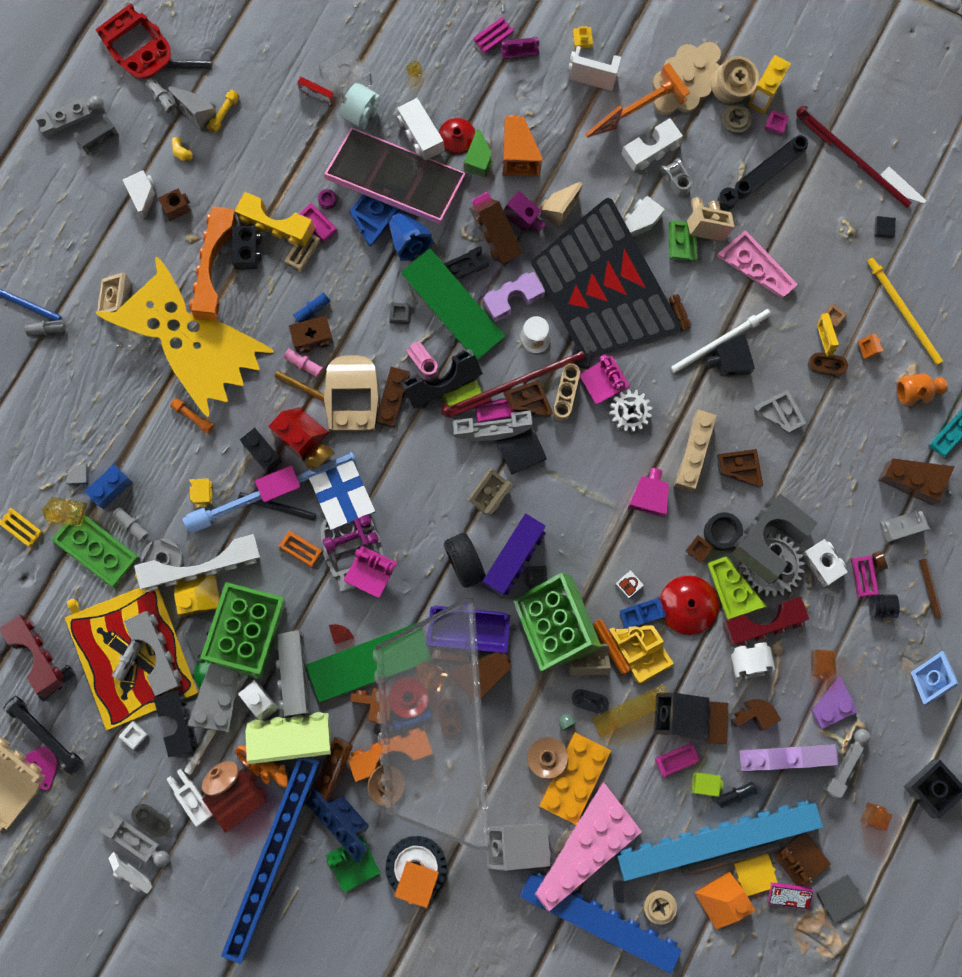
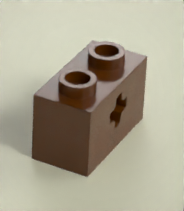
M326 316L289 325L296 352L307 353L312 348H326L331 343H334ZM311 333L314 334V338L310 339Z

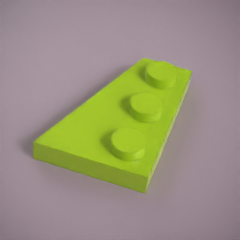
M728 556L708 563L728 620L767 607Z

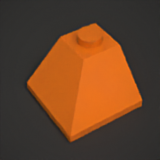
M730 871L694 892L716 930L735 923L755 911L745 891Z

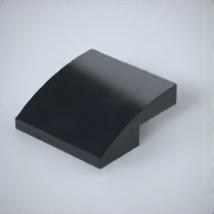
M533 427L518 435L495 440L511 475L547 460Z

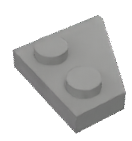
M788 390L754 407L755 411L787 433L806 425Z

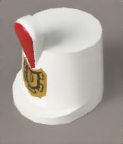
M539 316L529 318L520 333L523 347L528 352L533 354L542 353L550 344L549 325L544 318Z

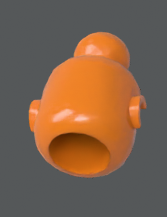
M925 373L903 376L897 383L899 401L905 406L913 405L917 408L920 404L931 403L935 394L939 396L944 395L948 390L946 379L938 377L933 380L931 376Z

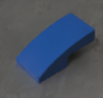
M660 597L620 610L625 629L666 616Z

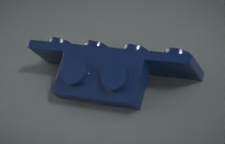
M314 789L306 804L357 863L361 862L368 848L357 836L367 831L369 825L344 796L328 803L318 790Z

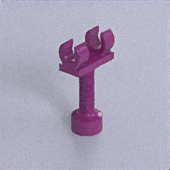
M363 515L358 519H354L356 531L337 539H331L330 537L322 539L327 553L335 552L337 546L356 538H361L364 547L378 542L376 532L364 536L361 527L371 524L369 515Z

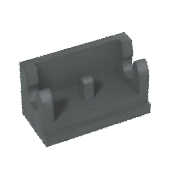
M106 114L102 116L104 120L80 135L77 132L73 134L86 154L119 135Z

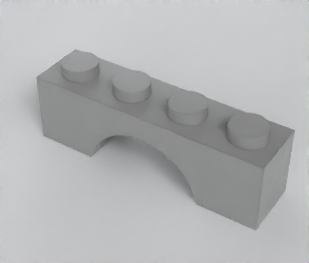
M145 611L125 620L124 623L131 640L145 641L155 652L156 664L151 674L147 677L154 695L161 696L181 687L180 681H182V677L178 670H174L172 665L174 658L171 652H167L164 646L166 639L163 633H159L156 627L159 623L155 614L151 615V612Z

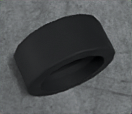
M727 512L717 513L712 516L704 527L705 540L713 546V549L719 551L732 549L735 547L734 544L743 536L742 523L736 516ZM725 520L733 525L735 535L730 542L720 543L714 539L712 528L716 522Z

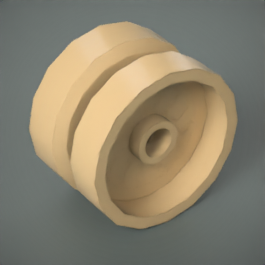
M733 56L727 59L712 74L711 90L722 103L728 105L737 104L755 90L759 81L758 70L748 58Z

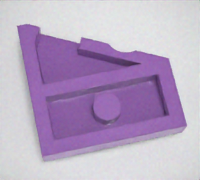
M841 676L835 678L833 684L825 691L821 700L811 710L820 729L858 712Z

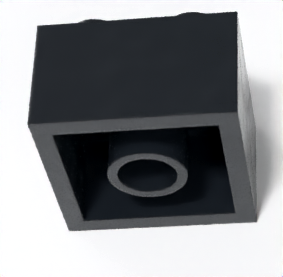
M931 760L904 786L928 815L935 819H940L962 798V783L941 760Z

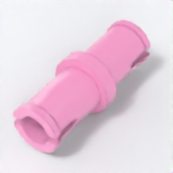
M288 348L283 359L298 366L299 370H305L316 378L319 377L323 370L322 366L309 360V357L306 355L302 356Z

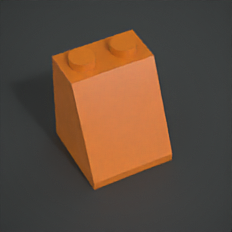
M518 115L505 116L502 175L540 176L542 156L525 118Z

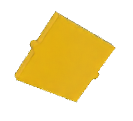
M768 853L734 863L738 876L737 881L740 882L747 896L769 890L771 882L778 883L775 876L776 869L772 866Z

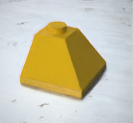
M205 573L197 575L198 579L187 582L185 578L177 580L178 584L174 585V596L178 615L184 617L217 609L220 596L215 574L205 576Z

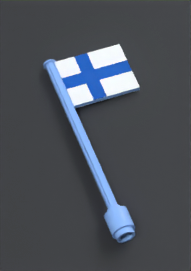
M352 452L318 468H313L314 471L309 470L296 475L299 484L310 480L331 531L352 523L354 519H358L363 515L375 513L354 464L356 457ZM257 491L211 511H206L203 507L186 514L187 517L182 519L188 533L192 531L195 533L212 526L211 521H214L215 518L261 500L262 497L260 492Z

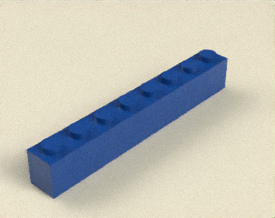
M537 871L535 874L529 873L519 896L546 910L535 895L545 875ZM575 890L548 911L669 973H672L682 951L677 947L678 943L668 937L666 940L658 937V932L650 928L645 931L639 928L640 923L630 918L628 922L621 919L622 914L612 909L609 912L602 909L603 905L595 900H591V902L584 900V895Z

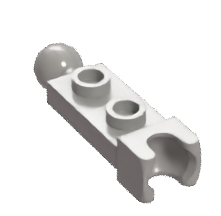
M92 96L88 103H85L84 99L80 98L48 113H41L35 116V120L39 126H44L40 128L44 138H49L58 134L57 132L92 117L89 110H101L104 102L99 96Z
M859 729L854 735L855 743L850 745L834 777L828 778L822 791L835 799L842 798L848 787L845 785V782L850 781L854 773L852 771L853 767L863 757L862 751L864 748L862 746L868 744L871 738L867 730Z
M117 813L109 815V818L114 822L112 829L107 826L100 828L101 833L113 839L143 861L148 862L152 857L157 867L161 868L168 865L170 861L169 854L165 851L156 850L160 844L131 825Z

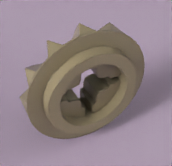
M738 104L727 107L721 117L722 125L726 127L727 131L730 130L734 134L737 132L743 133L749 128L752 121L749 110ZM734 116L740 118L739 124L736 121H732Z

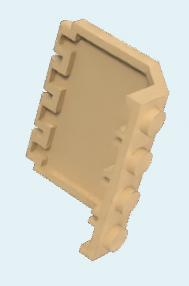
M0 737V833L4 828L7 830L12 826L38 793L45 778V775L41 773L42 769L37 764L27 762L25 760L26 756L18 750L13 751L9 747L10 743Z

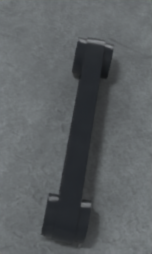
M803 135L794 137L740 179L734 187L738 193V199H745L803 154L808 147L807 138ZM795 143L801 144L802 147H798ZM739 187L745 188L746 192L741 191Z
M16 695L10 698L5 703L3 709L11 717H17L62 761L60 765L70 775L74 772L76 773L84 761L76 753H70L25 709L27 705L21 698Z

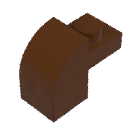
M761 699L743 702L747 710L744 708L734 713L735 717L731 719L733 725L737 727L753 718L760 731L766 730L781 721L775 708L769 702Z

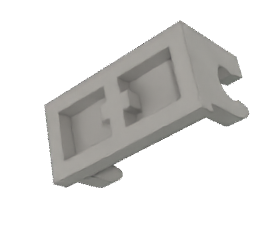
M915 511L880 522L887 543L930 529L922 511Z

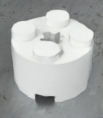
M766 642L755 644L754 648L749 649L746 646L734 648L735 651L731 654L736 679H740L741 675H744L745 679L764 676V671L770 670V673L776 672L771 647L767 646Z

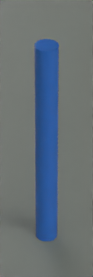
M0 289V297L53 321L62 319V316Z

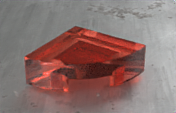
M339 624L329 625L335 645L354 639L353 634L346 627Z

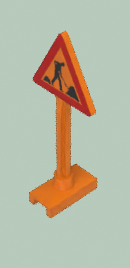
M667 63L662 67L660 73L661 78L665 82L660 88L624 109L621 105L618 106L585 135L588 138L614 130L618 127L620 119L633 114L661 96L668 95L671 92L678 102L683 104L687 101L686 96L690 94V91L670 63Z

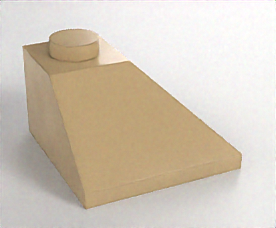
M583 183L573 184L552 194L549 199H545L540 206V209H542L541 217L560 228L580 199Z

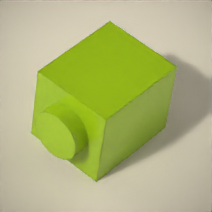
M693 772L691 793L719 796V792L722 793L723 780H721V776Z

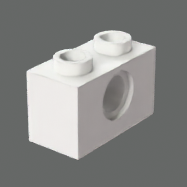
M825 539L802 553L803 559L823 587L847 573L845 569L846 564L841 558L836 556L833 545L830 542H826ZM823 557L829 560L828 567L822 564Z

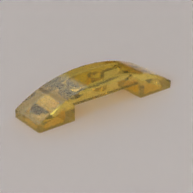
M664 683L591 718L600 737L655 711L656 693H668Z

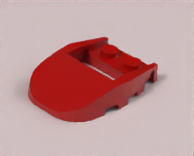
M131 3L95 29L113 59L136 79H146L155 75L171 60L170 45L161 34L160 29L156 24L149 21L148 17L142 12L140 14L136 12L134 5ZM141 23L153 39L124 60L111 44Z

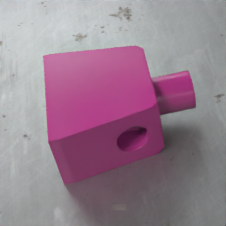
M651 468L649 477L642 476L628 508L664 517L667 514L669 483L660 481L662 470Z

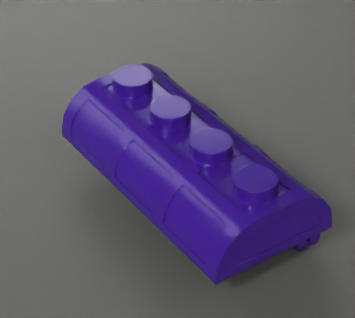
M445 606L430 607L426 646L507 654L511 615L504 612Z

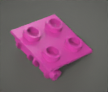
M602 355L600 363L580 373V378L596 405L631 387L613 356Z
M361 546L360 549L356 550L354 555L356 557L343 581L380 598L397 562Z

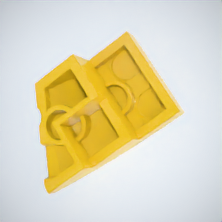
M653 625L640 628L635 626L628 627V629H609L612 638L629 665L630 671L639 686L674 667L673 661L663 648L664 641Z

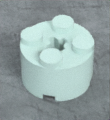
M355 83L345 95L347 100L345 104H341L339 115L364 130L369 122V118L371 116L374 117L378 112L379 107L376 105L380 100V95L362 84Z

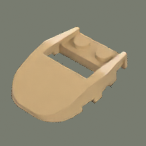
M349 355L335 358L328 365L324 386V403L329 432L376 431L375 422L379 410L380 389L375 365L364 356ZM371 389V411H332V390Z

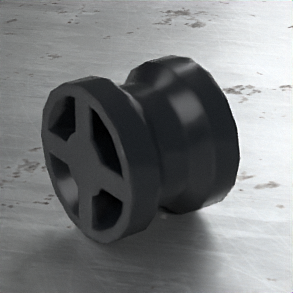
M731 187L724 188L717 199V202L720 203V209L724 211L733 209L738 200V193Z

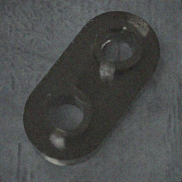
M139 804L132 810V820L152 835L160 837L169 832L171 827L170 820L150 805ZM142 810L147 813L145 818H142L140 815ZM158 822H162L164 824L162 830L158 829Z

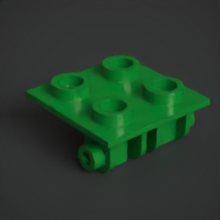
M363 836L358 837L368 848ZM343 846L325 855L328 860L327 863L330 869L333 870L343 893L381 873L369 848L359 863L354 860Z

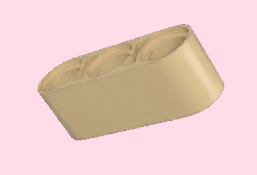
M575 364L566 365L561 375L553 408V417L558 422L566 421L572 410L580 376V369ZM572 371L576 377L569 378L566 376V372ZM567 389L571 392V395L565 397L561 391ZM564 408L567 414L560 415L557 409Z

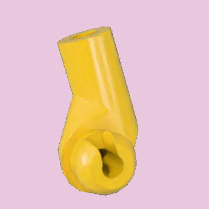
M172 138L173 155L182 161L192 160L193 153L182 147L181 138Z

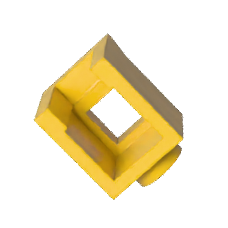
M209 478L189 479L192 487H190V501L195 505V508L201 509L204 507L206 509L207 506L213 505L212 481Z

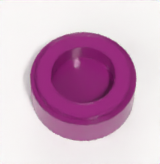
M325 189L318 194L320 207L327 210L335 207L337 197L334 191Z

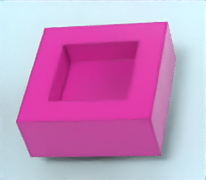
M771 110L764 129L782 136L789 116Z

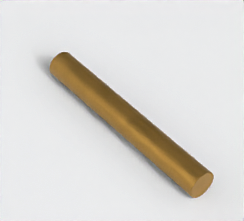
M278 370L276 371L275 378L324 402V393Z

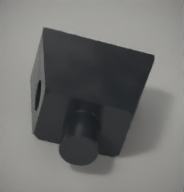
M745 334L716 346L714 349L715 356L706 358L707 368L718 367L721 376L749 375L755 370Z

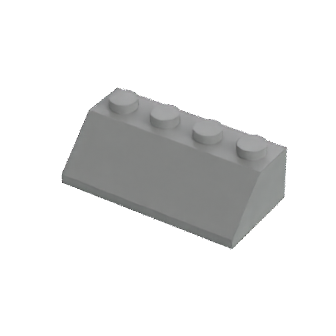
M299 630L278 634L277 640H274L275 652H279V660H276V669L281 675V680H278V691L282 692L283 700L279 701L280 712L284 713L285 717L311 714L304 635Z

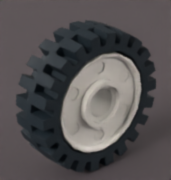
M410 836L400 840L393 846L388 854L385 866L387 880L393 890H397L406 861L412 863L419 862L421 865L424 864L426 868L439 872L432 894H434L444 882L447 872L446 858L439 845L427 837Z

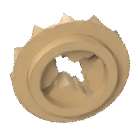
M658 890L651 892L645 898L644 912L651 922L663 925L673 920L677 912V904L670 893ZM656 899L661 904L667 903L663 907V912L665 915H663V913H661L659 910L653 911L655 910L654 908L657 907V902L655 901Z

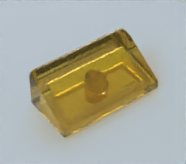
M51 497L42 508V512L47 521L80 526L87 503Z

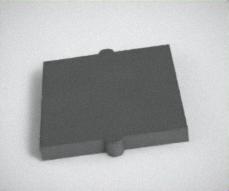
M848 874L816 892L824 905L823 909L827 910L834 923L865 906L858 893L859 889L854 886Z

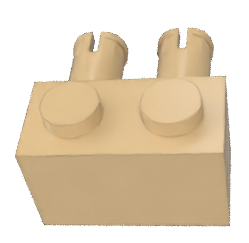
M702 198L692 199L693 213L687 220L690 235L723 242L735 228L732 213L721 211L719 202L711 201L708 203L707 208L704 207Z

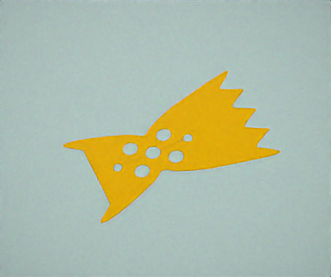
M155 257L157 274L116 312L96 311L95 313L99 317L130 331L149 337L160 338L163 351L174 373L205 416L209 417L207 399L228 402L223 384L229 383L244 386L239 368L260 370L254 352L273 353L274 350L220 321L195 319L193 314L186 311L184 299L164 263L158 257ZM149 301L153 302L154 307L148 308L146 303ZM166 303H176L177 310L174 313L167 312L165 310ZM149 319H158L160 326L157 329H150L147 325ZM170 320H177L180 324L179 329L176 331L170 330L167 326ZM196 321L200 326L197 332L189 331L187 328L189 322ZM172 338L182 340V346L179 349H174L170 346ZM195 342L201 344L199 349L194 348L193 344Z

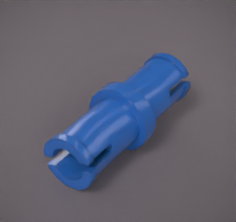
M322 292L311 302L308 301L306 306L293 314L298 323L304 322L313 314H318L317 311L331 301Z

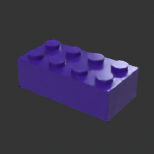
M525 513L485 576L482 586L503 598L504 594L508 596L514 587V578L519 579L526 567L523 565L524 562H530L536 551L534 546L536 544L540 545L546 535L544 531L546 525Z

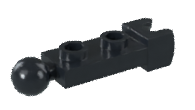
M480 246L443 263L457 280L489 266L487 259H477V257L482 255V247Z

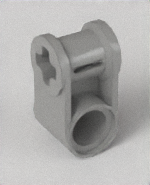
M677 158L674 160V163L660 168L663 178L668 182L676 196L685 197L689 194L692 179L680 159ZM678 184H684L686 187H680Z

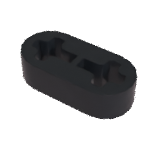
M578 689L571 695L573 705L578 708L595 713H603L609 708L608 699L601 694ZM583 693V697L589 699V702L582 701L581 704H578L575 695ZM601 698L605 707H601L598 710L597 705L592 704L591 701H599Z

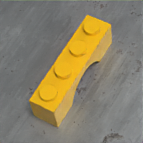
M244 192L234 211L241 223L245 225L252 224L262 232H271L274 237L278 239L285 238L295 246L301 245L306 247L316 228L311 219L297 213L284 220H273L267 217L266 206L262 199L247 192Z

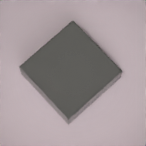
M391 302L389 323L409 324L410 304Z

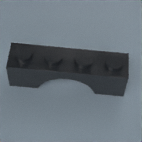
M467 349L452 357L451 367L442 378L429 381L417 374L400 382L408 402L415 409L423 407L433 399L441 398L451 390L459 389L461 385L467 382L475 381L483 373L475 354L470 349Z

